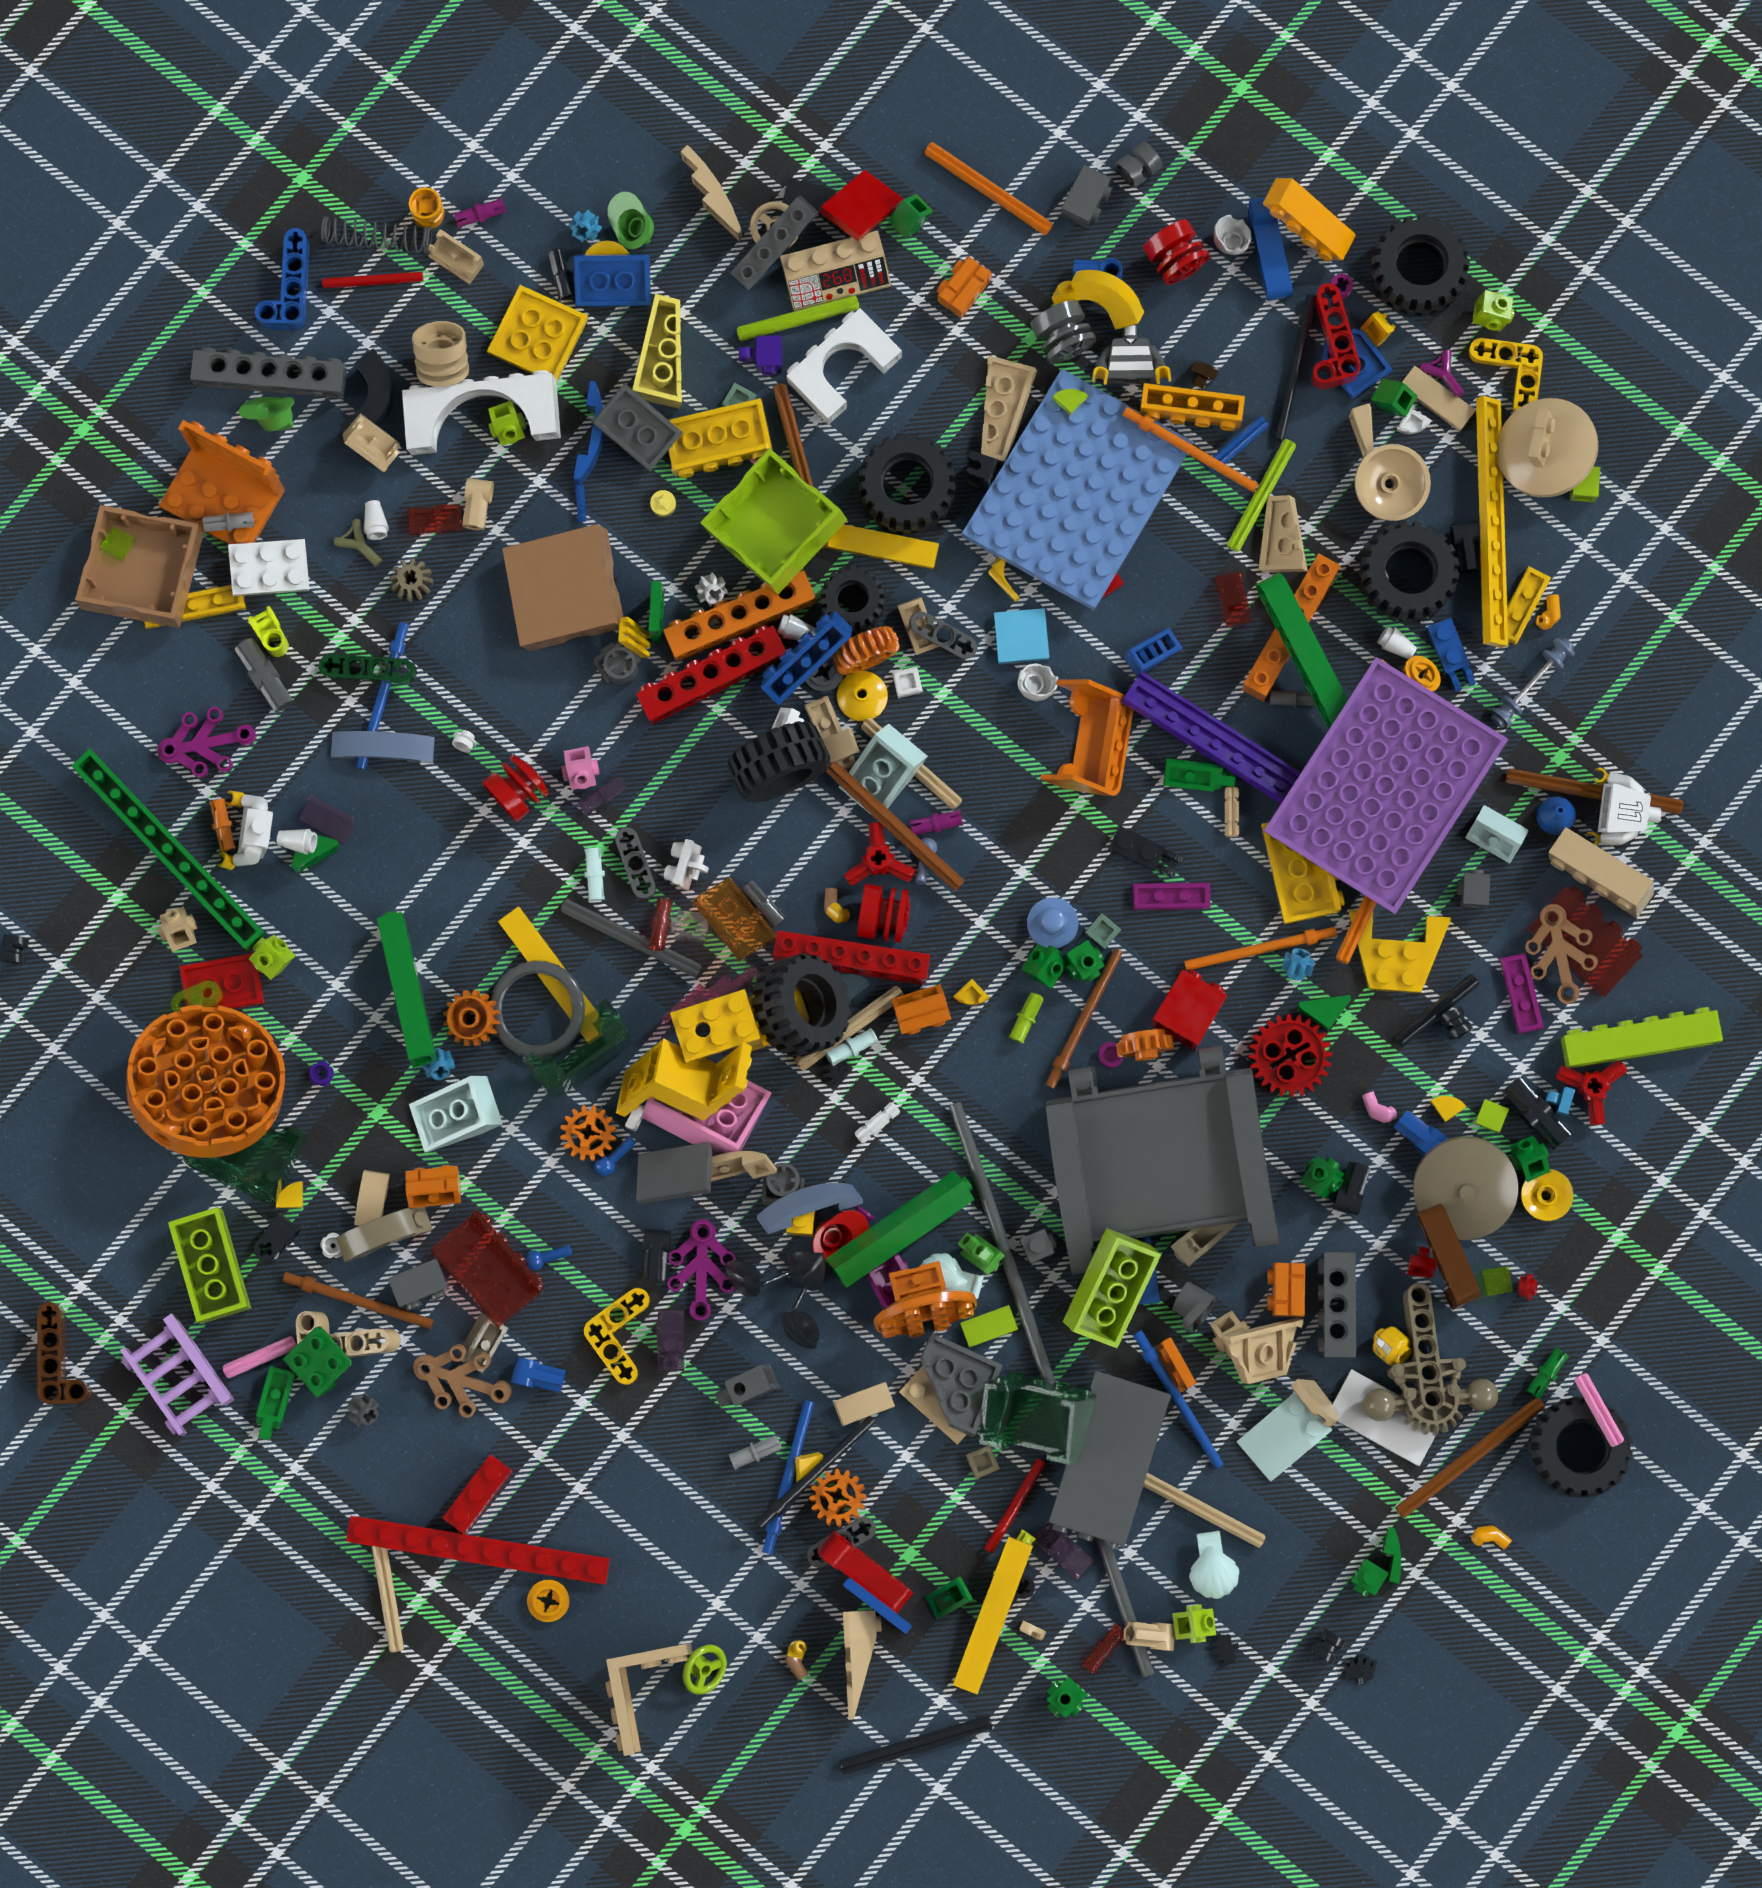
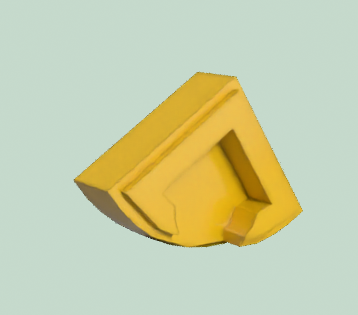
M973 979L953 996L955 1000L965 1005H979L990 999Z
M1439 1096L1430 1101L1444 1122L1467 1107L1462 1101L1451 1096Z
M295 1182L285 1187L278 1196L276 1208H303V1182Z
M820 1452L795 1457L796 1482L823 1459V1455Z

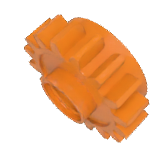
M464 990L462 997L455 994V1001L453 1003L447 1002L449 1009L443 1012V1015L447 1016V1021L443 1025L450 1028L447 1034L450 1036L456 1035L454 1041L457 1043L463 1041L464 1046H470L472 1041L475 1046H481V1039L484 1042H489L488 1034H496L497 1031L493 1026L500 1024V1021L495 1020V1016L499 1015L500 1011L493 1010L496 1001H488L489 995L484 993L480 996V991L473 990L472 995L470 991ZM473 1011L476 1015V1020L470 1025L467 1021V1016Z
M1164 1029L1128 1033L1121 1036L1122 1042L1116 1043L1119 1058L1135 1057V1061L1158 1058V1053L1174 1049L1173 1038L1171 1035H1166Z

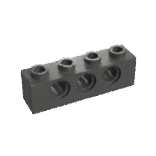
M801 195L798 196L734 268L731 274L748 290L752 289L819 212Z
M1324 1252L1322 1258L1317 1260V1272L1322 1274V1285H1318L1317 1288L1318 1300H1322V1311H1318V1326H1322V1337H1318V1352H1322V1358L1354 1359L1356 1358V1253ZM1331 1273L1341 1274L1343 1277L1341 1286H1333L1330 1283L1329 1277ZM1336 1298L1342 1301L1343 1310L1336 1313L1330 1309L1331 1299ZM1332 1325L1342 1327V1338L1335 1339L1330 1335V1327Z

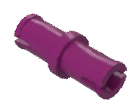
M502 197L482 205L476 203L475 207L455 212L454 217L458 228L478 221L483 223L486 222L485 219L507 213Z
M957 810L939 815L937 812L932 813L930 817L910 820L912 832L915 835L933 831L941 833L942 829L963 826L961 811Z

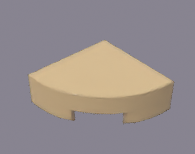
M1022 1621L1019 1627L1021 1632L1040 1641L1043 1640L1046 1631L1026 1621Z

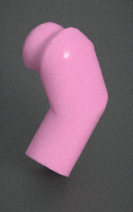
M1374 1091L1362 1095L1367 1112L1372 1119L1389 1123L1396 1118L1397 1112L1395 1108L1378 1104Z

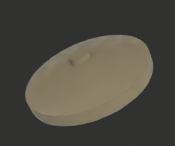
M1459 1136L1438 1143L1424 1155L1414 1175L1413 1195L1419 1212L1441 1203L1449 1216L1458 1240H1472L1493 1233L1508 1220L1517 1202L1518 1180L1511 1161L1499 1147L1478 1137Z

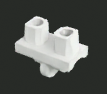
M685 839V843L674 842L671 855L679 858L678 866L668 865L663 875L664 878L679 888L689 891L691 881H697L700 872L708 873L709 868L702 865L705 857L700 854L702 847L688 839Z

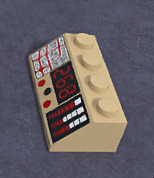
M878 231L868 233L859 242L851 237L780 256L781 267L794 311L891 287Z

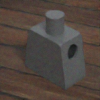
M759 1365L725 1381L726 1388L716 1392L715 1395L721 1407L732 1402L735 1406H739L778 1390L780 1386L771 1365ZM741 1385L745 1386V1393L741 1392Z

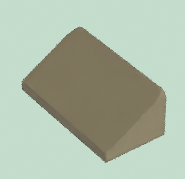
M481 1313L463 1343V1346L466 1348V1355L461 1362L466 1363L473 1360L481 1352L487 1353L491 1358L508 1328ZM459 1350L456 1356H462V1352ZM478 1358V1362L481 1365L487 1364L485 1358Z

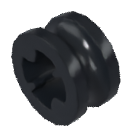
M1022 1575L1021 1581L1023 1583L1024 1580H1027L1030 1583L1028 1585L1030 1592L1026 1595L1023 1592V1595H1021L1016 1590L1015 1596L1019 1599L1029 1598L1035 1591L1034 1581L1028 1576Z

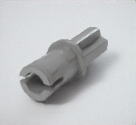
M228 511L224 515L204 516L202 520L204 531L228 529L229 532H232V529L254 528L253 511L230 514Z
M773 1436L754 1445L750 1443L749 1447L732 1454L730 1453L729 1457L736 1470L757 1460V1462H760L759 1459L780 1451L782 1448L778 1437Z

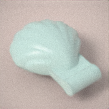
M946 1253L932 1254L929 1258L923 1260L921 1265L940 1261L946 1289L971 1292L975 1295L976 1299L979 1298L983 1276L962 1271L956 1259Z
M1220 1531L1196 1534L1200 1557L1191 1567L1189 1575L1194 1589L1204 1597L1215 1599L1230 1594L1238 1584L1239 1568L1235 1565L1236 1562L1223 1554Z

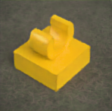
M1379 311L1372 314L1360 328L1375 347L1381 345L1395 328L1394 324L1390 325L1385 319L1387 315L1381 314Z

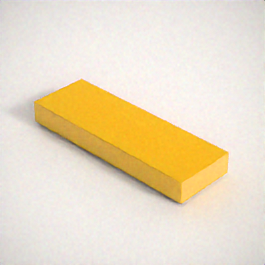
M1528 566L1507 606L1508 642L1514 645L1519 641L1551 577Z

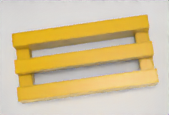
M629 617L620 618L618 641L639 657L649 658L650 652L646 650V648H650V642L646 640L650 638L649 632Z

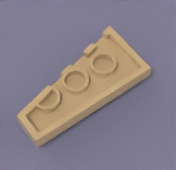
M988 355L981 454L996 458L997 462L1004 464L1010 455L1037 370L1035 367Z

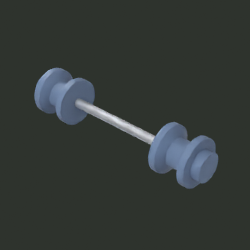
M1555 638L1553 640L1555 647L1551 651L1544 650L1542 652L1547 663L1514 700L1506 695L1502 696L1501 701L1503 704L1499 709L1493 707L1490 710L1492 715L1490 719L1500 728L1503 726L1509 728L1512 725L1510 718L1514 714L1520 716L1523 713L1517 703L1551 665L1558 670H1562L1564 667L1562 661L1566 657L1573 658L1575 655L1573 651L1574 645L1568 639Z

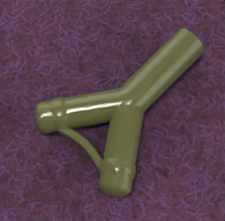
M354 519L350 530L345 535L335 537L334 539L335 546L359 550L375 567L379 566L383 561L365 543L363 525L360 519ZM354 531L355 540L347 539L346 537Z

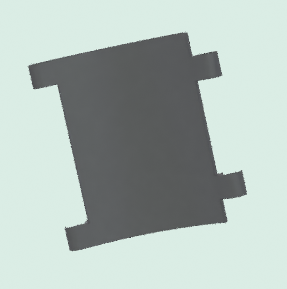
M1215 1046L1196 1049L1200 1076L1098 1092L1094 1066L1068 1070L1072 1096L1047 1100L1046 1113L1059 1206L1072 1275L1086 1273L1096 1251L1095 1244L1100 1243L1106 1228L1131 1238H1141L1248 1221L1252 1233L1253 1247L1279 1244L1252 1068L1226 1072L1223 1047Z

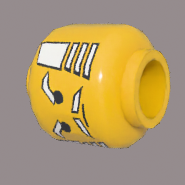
M1396 1327L1381 1328L1373 1336V1352L1386 1364H1403L1411 1355L1410 1339Z

